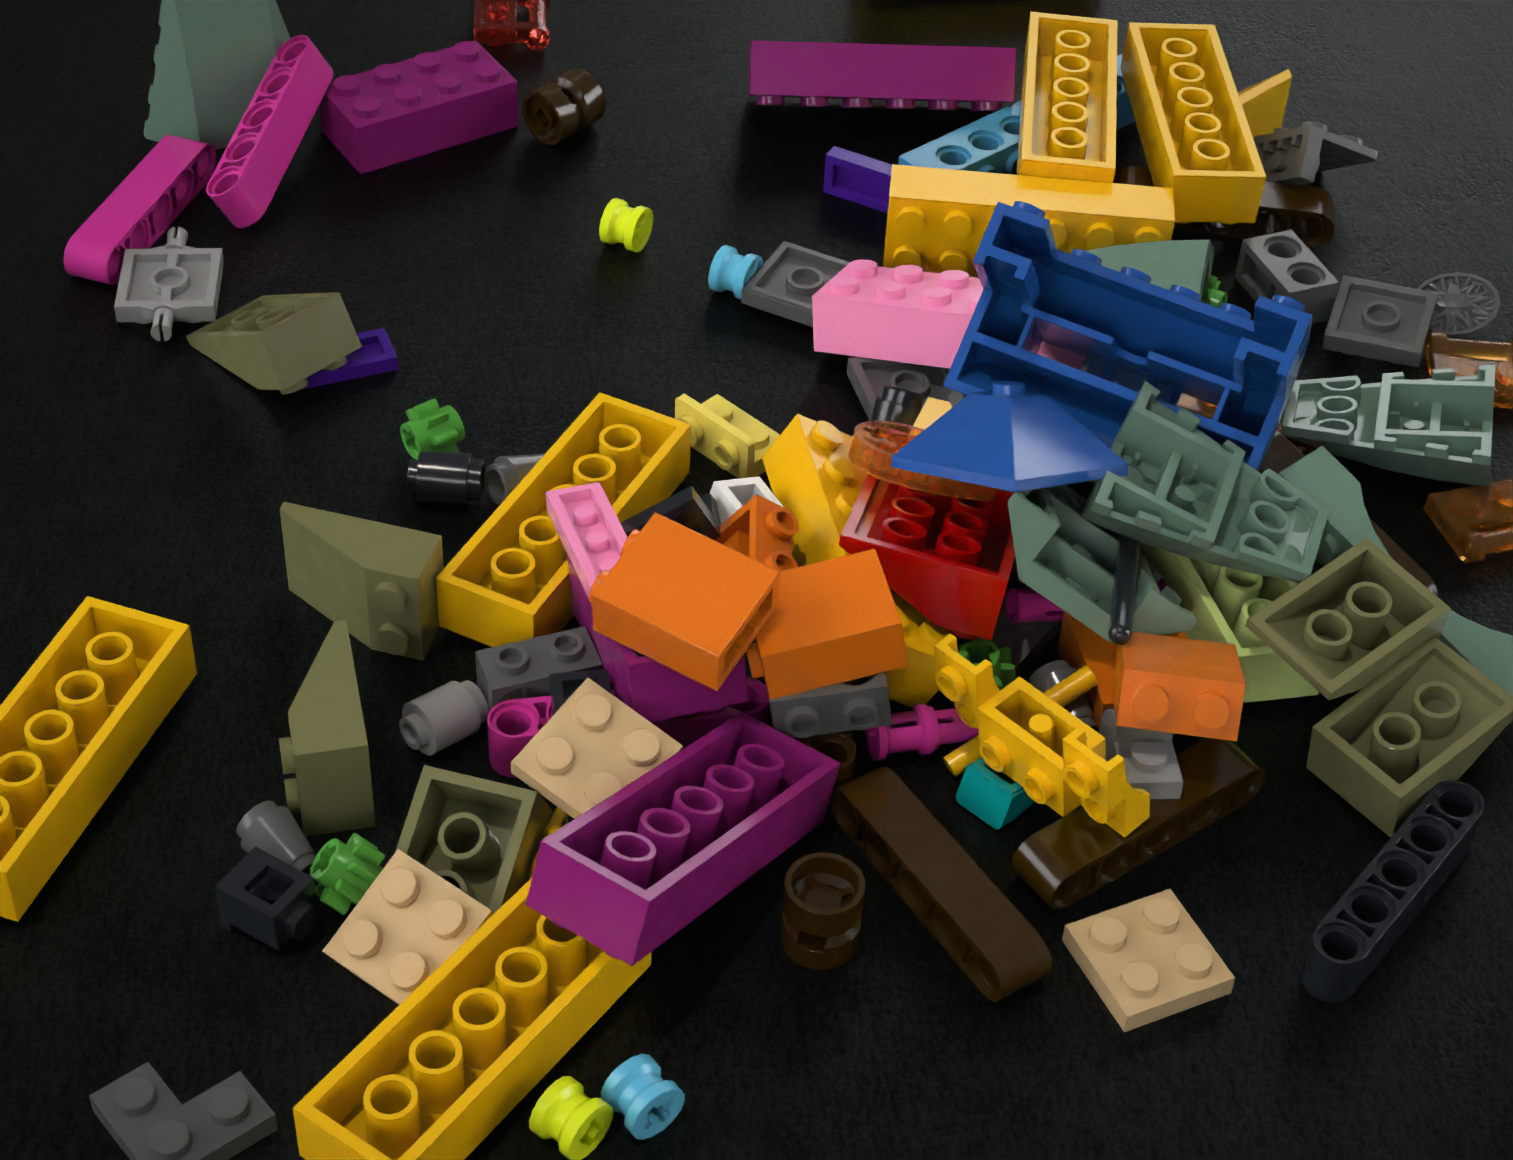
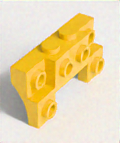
M951 633L934 645L936 684L944 696L955 702V709L961 720L971 728H978L979 752L982 759L991 769L996 772H1004L1020 784L1032 800L1039 804H1046L1062 817L1067 816L1082 805L1093 820L1101 824L1106 823L1123 837H1126L1150 818V794L1144 789L1130 786L1125 773V759L1117 754L1108 762L1106 761L1105 737L1020 676L1002 690H999L994 680L992 663L987 659L977 666L969 662L959 654L957 638Z

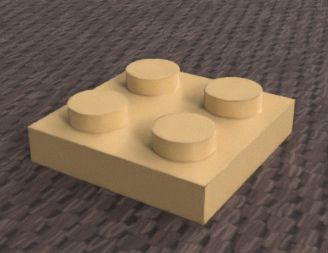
M587 678L511 761V773L535 791H538L539 794L573 819H576L681 751L683 745L590 678Z
M398 849L323 949V952L397 1005H400L474 934L494 912Z
M1171 889L1066 924L1064 927L1063 943L1123 1032L1232 992L1235 981L1234 975Z

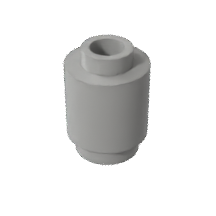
M469 680L461 683L450 681L404 704L402 718L399 722L400 732L409 747L414 750L418 749L423 754L431 756L478 732L481 724L488 719L489 709L483 693L476 684Z

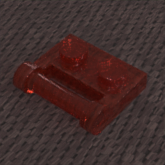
M475 0L474 40L478 43H486L492 46H500L506 43H526L532 50L545 49L550 42V31L546 26V11L550 7V0ZM517 6H527L529 9V22H517Z

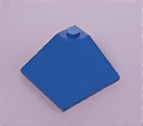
M1014 381L993 382L992 391L968 394L891 458L892 468L1012 492L1103 479L1107 470L1117 476L1128 475V463L1049 396L1025 392L1026 384Z

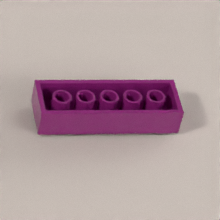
M752 40L749 44L748 97H757V105L782 106L784 105L785 98H800V106L825 107L828 106V99H843V108L872 107V100H885V109L915 108V101H927L928 110H959V102L971 103V111L996 112L1002 109L1003 103L1014 102L1016 48Z
M741 711L541 840L526 905L549 918L555 925L568 929L600 947L607 955L633 966L823 823L841 763Z

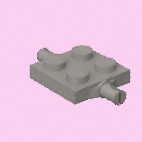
M175 227L169 229L165 246L150 249H125L114 305L116 321L140 324L153 322L150 334L157 341H161L162 331L164 341L172 337L173 322L199 323L216 321L224 266L222 248H194L186 246L188 233L182 227H178L177 237Z

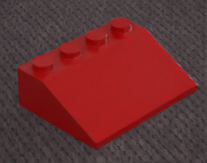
M877 453L841 533L839 546L849 554L875 549L888 586L936 626L947 628L954 635L964 639L983 638L992 641L1015 559L1008 500L1015 492L892 468V456Z

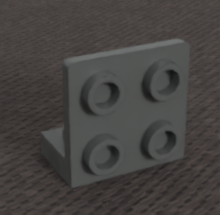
M1314 121L1303 122L1301 127L1292 129L1275 128L1273 133L1254 137V142L1266 175V182L1302 185L1313 183L1317 171H1327L1374 162L1377 160L1378 151L1363 146V140L1358 137L1349 135L1338 136L1328 132L1329 127L1327 125Z

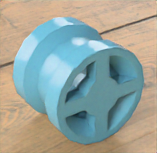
M728 245L721 246L710 266L708 276L709 288L719 293L726 290L731 291L737 299L741 300L742 289L763 266L762 257L752 253L743 256L738 254L737 249Z
M640 1054L629 1058L610 1074L601 1090V1099L613 1108V1112L623 1113L625 1116L624 1126L636 1139L644 1140L660 1133L674 1121L683 1107L685 1094L674 1081L661 1078V1067L650 1055Z

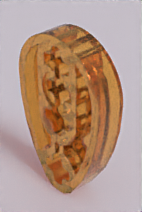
M867 421L858 424L854 429L848 454L849 460L858 469L875 478L923 492L960 499L991 501L998 496L999 489L892 468V456L924 431V429L892 421Z

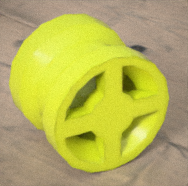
M612 199L607 204L600 221L599 236L601 241L610 245L619 242L624 244L625 248L629 251L640 252L645 247L652 231V210L641 205L632 208L622 199Z
M563 1076L552 1083L538 1099L530 1116L529 1128L542 1139L553 1138L559 1143V1151L569 1160H582L604 1138L613 1118V1108L601 1098H588L584 1095V1087L581 1083L571 1076Z

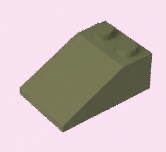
M339 292L262 295L186 336L190 346L256 389L279 390L282 395L290 394L306 387L309 384L307 377L321 369L335 370L347 363L346 355L362 347Z
M283 502L280 507V517L289 590L333 622L346 619L348 633L370 649L424 661L441 628L438 622L436 577L444 569L442 535Z
M1366 537L1249 617L1245 626L1324 697L1332 700L1363 689L1433 635L1439 639L1451 608Z
M346 619L334 621L288 710L291 737L279 738L283 774L295 773L296 778L284 779L287 807L292 814H301L305 837L376 826L369 749Z
M1433 635L1312 727L1306 768L1392 838L1437 784L1449 780L1457 781L1513 720V696Z
M424 765L396 851L398 849L495 913L530 879L529 871L533 858L539 850L541 840L545 838L544 829L554 812L538 791Z

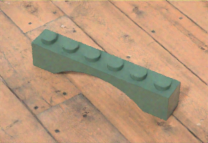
M1323 446L1279 472L1278 475L1330 511L1316 555V562L1324 567L1366 537L1389 555L1369 519L1364 506L1360 482ZM1450 610L1439 640L1513 696V635L1489 629Z

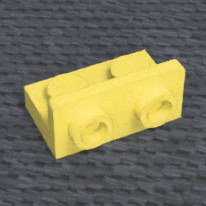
M682 394L675 399V419L691 424L692 448L739 479L757 477L766 471L762 457L780 434L718 394L701 404L686 394Z

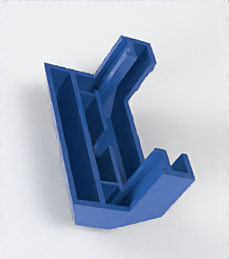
M998 201L973 260L983 291L943 386L968 395L974 392L992 391L993 382L997 381L1025 383V392L1049 396L1110 448L1144 382L1147 381L1161 391L1156 400L1176 414L1181 409L1177 407V403L1182 393L1217 406L1212 419L1189 411L1201 420L1197 429L1221 446L1229 439L1246 451L1243 461L1259 472L1282 418L1309 344L1312 314L1304 312L1305 306L1299 301L1283 295H1274L1272 300L1258 296L1254 309V321L1250 320L1251 313L1239 306L1222 303L1220 308L1201 302V295L1189 288L1171 285L1170 290L1151 284V277L1137 269L1122 267L1120 272L1102 266V260L1087 251L1073 249L1071 254L1058 250L1050 221L1044 218V211L1022 201H1015L1013 206ZM1042 341L1084 356L1085 359L1080 370L1038 355L1037 353Z

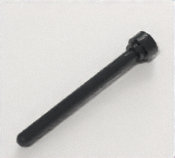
M1119 533L1108 636L1114 644L1124 645L1132 637L1140 541Z

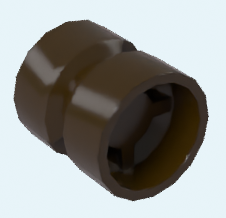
M580 68L571 69L555 78L551 83H546L524 96L522 102V114L527 127L540 142L546 145H555L570 137L577 130H582L598 121L605 112V98L601 87L590 73Z
M813 853L796 860L786 872L780 941L784 952L795 963L808 969L824 971L839 968L849 962L858 951L866 882L862 871L851 860L833 853Z

